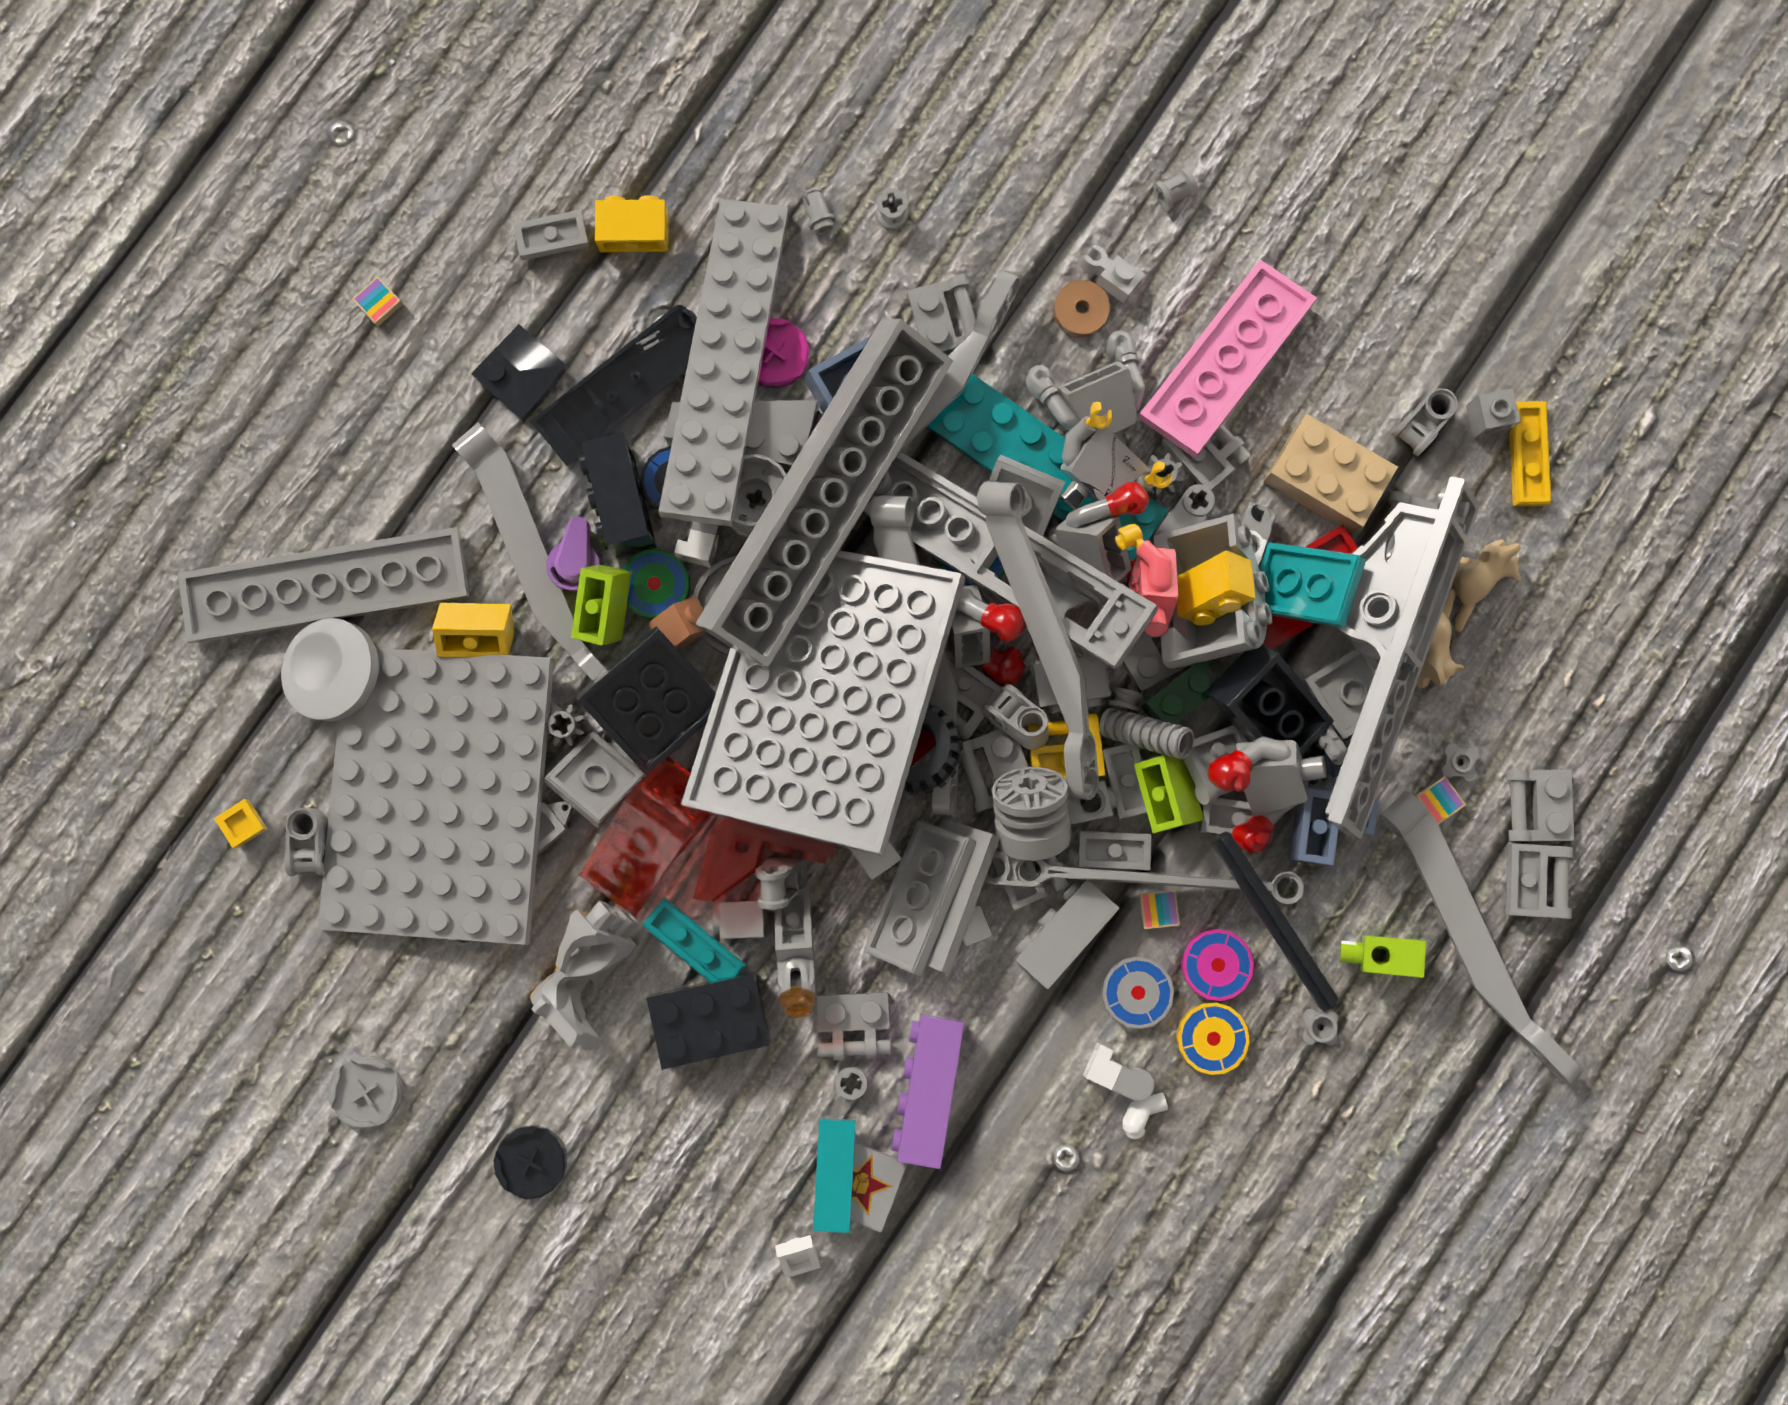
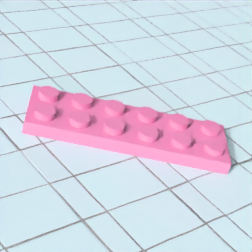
M1259 260L1144 407L1138 419L1196 459L1314 305L1317 297L1262 260Z

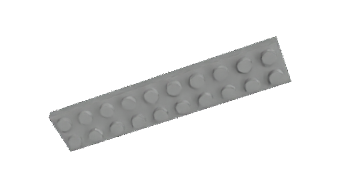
M720 198L659 506L660 517L732 526L789 218L788 207Z

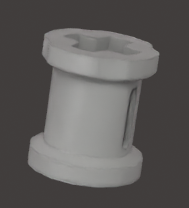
M1186 167L1180 169L1178 175L1164 182L1157 181L1153 184L1155 196L1165 211L1171 210L1173 204L1188 196L1194 198L1199 194L1196 180ZM1177 187H1180V189H1178V190H1176V191H1174V192L1171 191V190H1173V189H1175V188H1177Z
M897 188L884 190L877 199L878 221L886 229H899L907 221L908 199ZM894 205L897 212L891 213L888 206Z

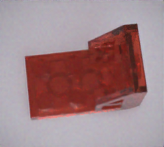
M667 757L642 779L627 796L579 873L580 877L624 910L629 911L634 917L643 910L672 863L687 849L713 816V814L689 809L681 805L691 773L670 757Z
M728 817L711 829L693 899L715 902L754 874L761 864L766 842L770 843L768 850L791 856L792 850L795 849L805 852L803 859L825 865L827 858L835 860L838 845ZM740 843L749 845V850L746 853H740Z

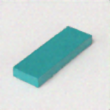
M663 897L641 924L709 982L737 976L746 967L742 960L666 897Z
M819 1119L813 1231L850 1233L856 1120Z

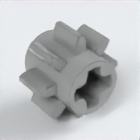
M1167 453L1164 459L1160 460L1152 455L1149 459L1152 467L1156 462H1164L1165 468L1160 473L1167 472L1172 474V480L1167 487L1157 488L1153 485L1154 498H1157L1164 491L1169 496H1173L1175 488L1172 484H1182L1185 479L1177 475L1178 470L1183 465L1182 462L1176 464L1170 460V453ZM1148 467L1144 473L1150 474L1152 468Z
M571 704L567 707L566 712L562 711L558 705H553L555 713L548 720V736H555L553 745L559 747L563 740H566L571 747H575L574 738L578 734L586 736V733L581 730L580 723L586 720V717L583 715L573 716L575 706ZM562 718L572 722V724L567 726L568 733L566 734L557 730L562 725Z

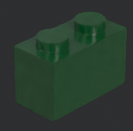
M1205 661L1193 664L1141 707L1154 720L1177 724L1209 698L1205 692L1218 677Z

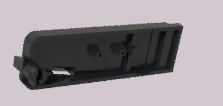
M683 305L674 306L530 420L566 466L575 461L578 455L584 453L581 442L605 437L686 372L697 316L693 311Z

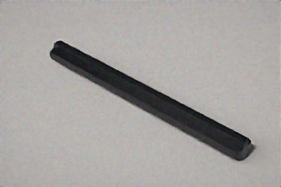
M1225 831L1215 836L1212 846L1318 1007L1322 1011L1333 1009L1337 1005V995L1231 833Z

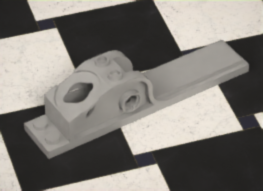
M900 452L894 458L862 513L871 518V503L876 495L912 497L914 519L910 528V536L913 544L958 573H962L973 585L978 586L979 592L991 603L997 605L1014 604L1019 607L1011 586L1001 581L994 572L989 570L998 553L987 528L986 515L982 514L978 508L977 497ZM1025 527L1074 652L1093 663L1098 658L1117 670L1159 610L1157 605ZM1085 603H1095L1099 606L1100 613L1088 630L1066 617L1071 610L1077 609Z
M1450 477L1447 488H1443L1438 496L1437 508L1439 510L1400 502L1384 519L1386 523L1365 546L1360 545L1353 553L1364 557L1366 563L1345 628H1338L1362 654L1380 661L1325 813L1329 815V822L1347 836L1361 840L1480 507L1464 479ZM1392 535H1394L1395 544L1387 554L1388 543Z

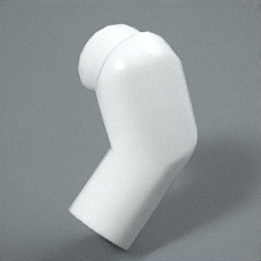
M1163 1092L1150 1095L1145 1100H1134L1130 1103L1123 1118V1129L1129 1138H1141L1145 1133L1144 1128L1149 1116L1168 1110Z

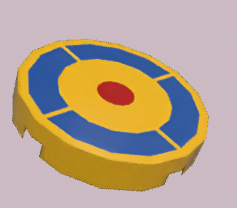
M1216 1002L1203 1003L1188 1010L1180 1020L1176 1033L1178 1049L1184 1061L1195 1070L1209 1075L1225 1074L1236 1068L1246 1056L1250 1042L1248 1027L1242 1016L1230 1006Z

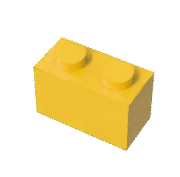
M650 195L642 196L639 200H625V198L620 196H608L605 200H595V242L599 251L668 252L669 211L665 200H660L658 197Z
M1227 550L1177 576V615L1192 621L1196 625H1209L1216 618L1228 612L1237 611L1242 605L1256 599L1251 560Z
M440 603L432 627L437 657L470 658L487 655H509L515 634L511 604Z

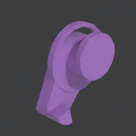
M574 517L568 522L562 542L551 550L547 559V573L551 581L558 588L570 593H577L581 568L599 565V558L591 547V527L589 522L583 517ZM551 569L556 570L559 582L553 577Z

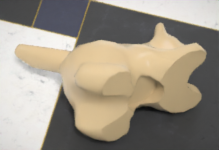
M1497 540L1485 546L1476 560L1469 557L1461 558L1452 583L1456 596L1462 602V606L1455 618V630L1457 632H1461L1464 629L1476 603L1486 597L1501 578H1514L1518 581L1522 579L1519 574L1518 553L1521 549L1519 544L1506 546L1504 540Z
M1454 589L1449 591L1416 684L1419 688L1427 687L1430 679L1437 686L1445 685L1457 672L1464 669L1463 665L1452 661L1449 650L1452 634L1449 617L1456 597Z

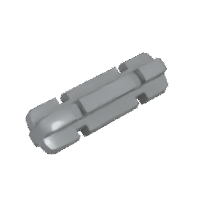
M1330 725L1317 741L1332 762L1341 765L1348 749Z

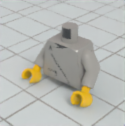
M1094 402L1091 405L1090 417L1085 416L1066 434L1062 454L1064 462L1060 470L1072 483L1064 490L1060 497L1074 510L1080 506L1087 496L1093 502L1105 499L1106 495L1113 493L1118 487L1127 482H1137L1143 485L1147 492L1153 488V485L1157 488H1165L1172 480V474H1168L1166 477L1156 475L1157 472L1165 468V463L1161 461L1153 465L1150 474L1144 473L1148 467L1107 428L1112 422V410H1109L1104 416L1096 415L1102 409L1100 402Z

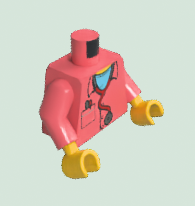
M1130 524L1118 529L1120 535L1115 537V542L1122 550L1132 546L1137 549V557L1127 588L1157 605L1159 610L1144 631L1149 636L1159 637L1167 632L1178 600L1175 549L1157 548L1149 540L1144 542L1140 527L1136 524Z

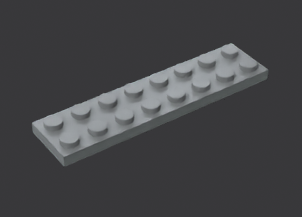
M457 527L178 573L186 642L191 644L308 625L328 618L344 619L470 598L460 529Z

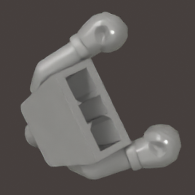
M1119 330L1114 331L1108 337L1106 354L1109 365L1057 388L1054 385L1053 375L1047 367L1036 365L1029 370L1025 380L1029 393L1041 401L1044 407H1048L1062 426L1070 431L1085 416L1090 417V407L1094 402H1100L1102 409L1096 415L1104 416L1109 410H1112V422L1107 428L1126 445L1122 429L1132 426L1137 422L1136 412L1141 407L1145 391V384L1138 368L1139 361L1136 343L1130 333Z

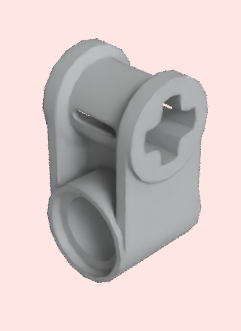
M1439 388L1432 391L1398 424L1391 435L1393 437L1399 436L1414 449L1413 454L1419 456L1439 434L1438 431L1456 412L1458 405L1456 396L1448 389ZM1431 401H1439L1444 406L1445 411L1443 415L1433 412Z
M1202 484L1189 487L1175 508L1170 510L1154 535L1204 522L1215 503L1213 492ZM1199 496L1203 500L1201 506L1195 510L1191 507L1192 500Z
M1008 683L1004 684L1001 688L1002 693L991 705H985L982 708L983 715L991 724L1006 732L1023 747L1031 750L1043 747L1049 738V725L1046 713L1028 700L1017 688ZM1030 724H1037L1041 727L1036 732L1024 730Z
M295 809L288 815L285 823V871L288 876H296L297 873L317 872L318 875L325 876L324 858L328 828L327 817L319 809ZM305 815H309L313 820V828L308 834L303 832L300 825ZM302 858H311L312 861H302Z
M777 856L767 857L766 861L756 869V877L760 879V895L757 898L758 907L767 910L787 907L790 901L805 887L807 880L806 860Z

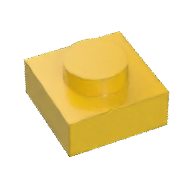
M243 799L214 818L232 848L238 849L267 830V827L249 799Z

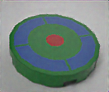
M661 549L645 550L634 555L624 565L623 570L632 572L627 606L637 615L653 620L672 604L688 598L690 577L684 564L672 553Z

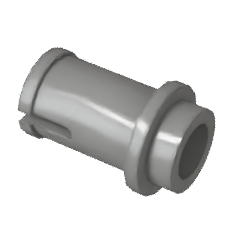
M814 187L802 193L801 199L810 218L808 224L810 230H813L816 235H823L834 229L835 217L829 213L822 189Z

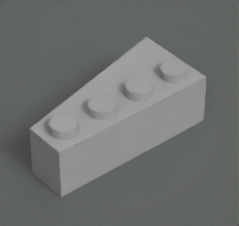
M818 400L755 401L745 455L758 454L770 457L782 466L785 473H788L815 429L819 413ZM672 402L664 433L668 446H672L680 402Z

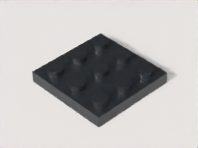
M655 626L581 690L575 698L647 776L707 723L716 692L663 632Z

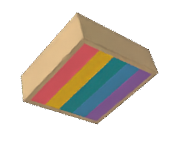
M378 276L352 298L377 327L403 305L401 300Z
M1446 776L1440 777L1415 795L1427 808L1428 814L1438 825L1466 805Z
M1175 890L1139 894L1143 929L1180 925Z

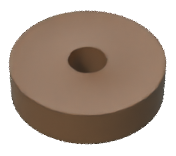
M1076 280L1065 285L1058 293L1054 304V318L1057 325L1066 334L1077 338L1090 337L1098 333L1104 327L1110 312V302L1106 292L1099 285L1088 280ZM1082 304L1087 307L1088 311L1082 314L1077 312L1075 307Z

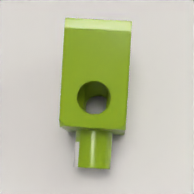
M1362 935L1361 942L1341 941L1339 962L1360 964L1361 972L1424 978L1426 941ZM1375 948L1384 949L1386 956L1383 961L1373 960L1372 952Z

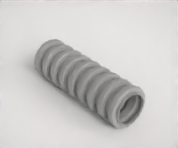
M1111 707L1103 713L1100 720V733L1104 738L1121 741L1124 744L1138 746L1149 751H1156L1157 753L1166 754L1177 759L1186 758L1194 745V734L1190 728L1163 722L1162 720H1154L1151 717L1136 715L1125 710Z

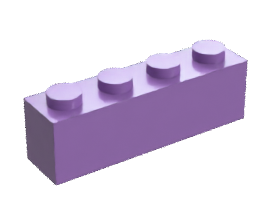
M921 1014L919 1022L912 1021L909 1042L916 1043L914 1057H906L903 1078L910 1079L908 1093H900L897 1115H903L904 1117L902 1129H894L891 1151L898 1152L897 1162L937 1169L941 1168L964 1022L961 1020Z

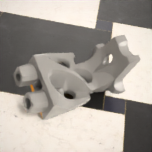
M598 901L589 914L580 910H575L571 913L565 935L559 947L555 971L540 982L530 995L534 1005L532 1011L543 1016L570 1048L574 1049L577 1045H581L586 1049L592 1050L599 1039V1036L585 1019L586 1014L581 1003L580 996L586 983L590 981L593 986H597L617 965L628 958L636 947V944L629 936L637 928L639 922L629 911L620 908L616 912L610 905L602 901Z

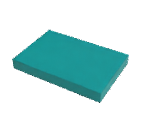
M1268 542L1259 570L1260 572L1263 571L1268 579L1269 591L1265 592V600L1272 616L1345 628L1366 559L1361 555Z

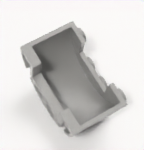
M1234 514L1154 536L1155 547L1175 549L1177 576L1226 550L1250 559L1256 599L1242 605L1239 610L1228 612L1216 618L1213 623L1203 626L1178 617L1176 605L1173 612L1174 628L1167 629V632L1161 636L1162 662L1168 668L1176 669L1256 649L1265 640L1267 625L1272 623V614L1265 600V592L1269 591V583L1266 574L1259 570L1251 546L1253 539L1248 525H1241Z

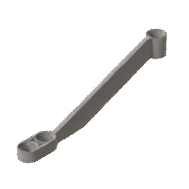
M1004 270L998 274L977 315L973 332L948 356L953 360L951 366L897 455L964 391L989 341L998 331L1016 296L1020 277Z
M477 422L452 446L475 470L533 615L593 681L607 668L586 647L582 640L571 638L574 617L563 590L551 581L547 573L548 553L508 455ZM551 569L553 577L559 582L555 570Z
M984 482L980 486L977 495L978 508L982 514L986 515L988 531L1069 729L1064 746L1068 793L1073 798L1091 800L1098 789L1099 775L1096 742L1089 730L1084 675L1022 522L1021 515L1027 503L1026 490L1020 483Z
M874 496L870 513L871 522L874 527V542L879 558L919 565L910 536V528L914 519L912 497ZM945 648L929 702L933 706L936 704L942 708L957 726L958 687ZM959 764L955 768L957 773L953 778L949 777L945 781L947 783L945 786L933 788L932 810L935 815L953 816L955 814L958 798Z
M1404 791L1379 817L1390 831L1406 842L1474 989L1557 1078L1565 1084L1571 1085L1583 1073L1581 1068L1541 1027L1530 1020L1438 823L1428 814L1427 808L1418 798L1410 792Z
M995 852L993 858L1001 859L1005 864L1004 874L997 879L986 875L984 880L994 885L1035 887L1042 884L1046 879L1054 877L1242 891L1235 879L1050 866L1043 859L1035 860L1041 867L1038 879L1027 881L1021 874V867L1028 860H1018L1006 855L1004 852ZM1282 872L1272 882L1262 881L1275 900L1282 904L1288 905L1297 902L1304 892L1303 882L1295 873ZM1283 878L1294 880L1298 886L1295 897L1290 899L1282 898L1277 892L1278 882Z

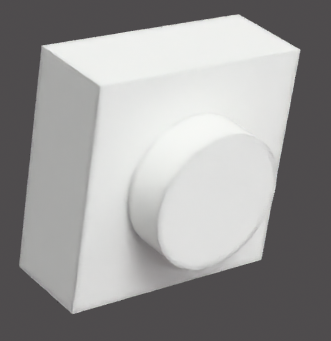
M810 1235L803 1238H794L786 1243L775 1245L777 1258L785 1278L821 1268L819 1257Z

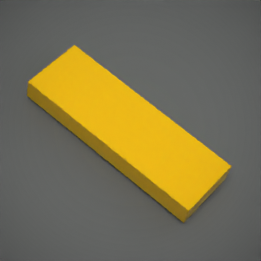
M1516 402L1520 423L1509 431L1513 507L1549 506L1551 504L1547 402Z

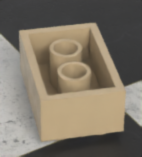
M1306 413L1297 423L1263 482L1338 526L1343 524L1348 532L1355 534L1365 525L1398 466Z

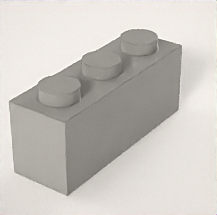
M1074 880L1061 895L1065 899L1057 910L1050 907L1037 922L1042 926L1033 937L1026 934L1014 948L1018 954L1013 960L1046 989L1052 986L1119 910V907L1089 880H1083L1080 884Z

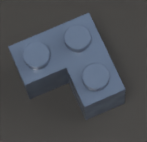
M1308 788L1309 799L1304 803L1297 804L1295 808L1289 861L1332 866L1335 859L1338 832L1343 833L1328 821L1329 815L1325 813L1332 792ZM1375 799L1362 836L1374 835L1379 799Z

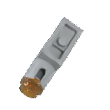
M804 888L802 891H799L787 907L775 910V950L778 966L779 1005L783 1008V1013L792 1018H802L810 1015L812 1007L816 1004L810 888Z

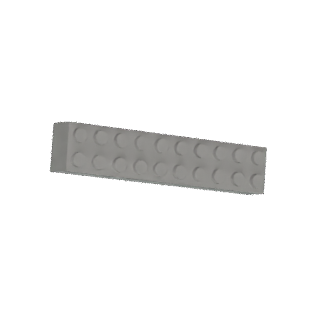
M881 319L695 625L749 660L769 667L953 362L951 358L902 319Z

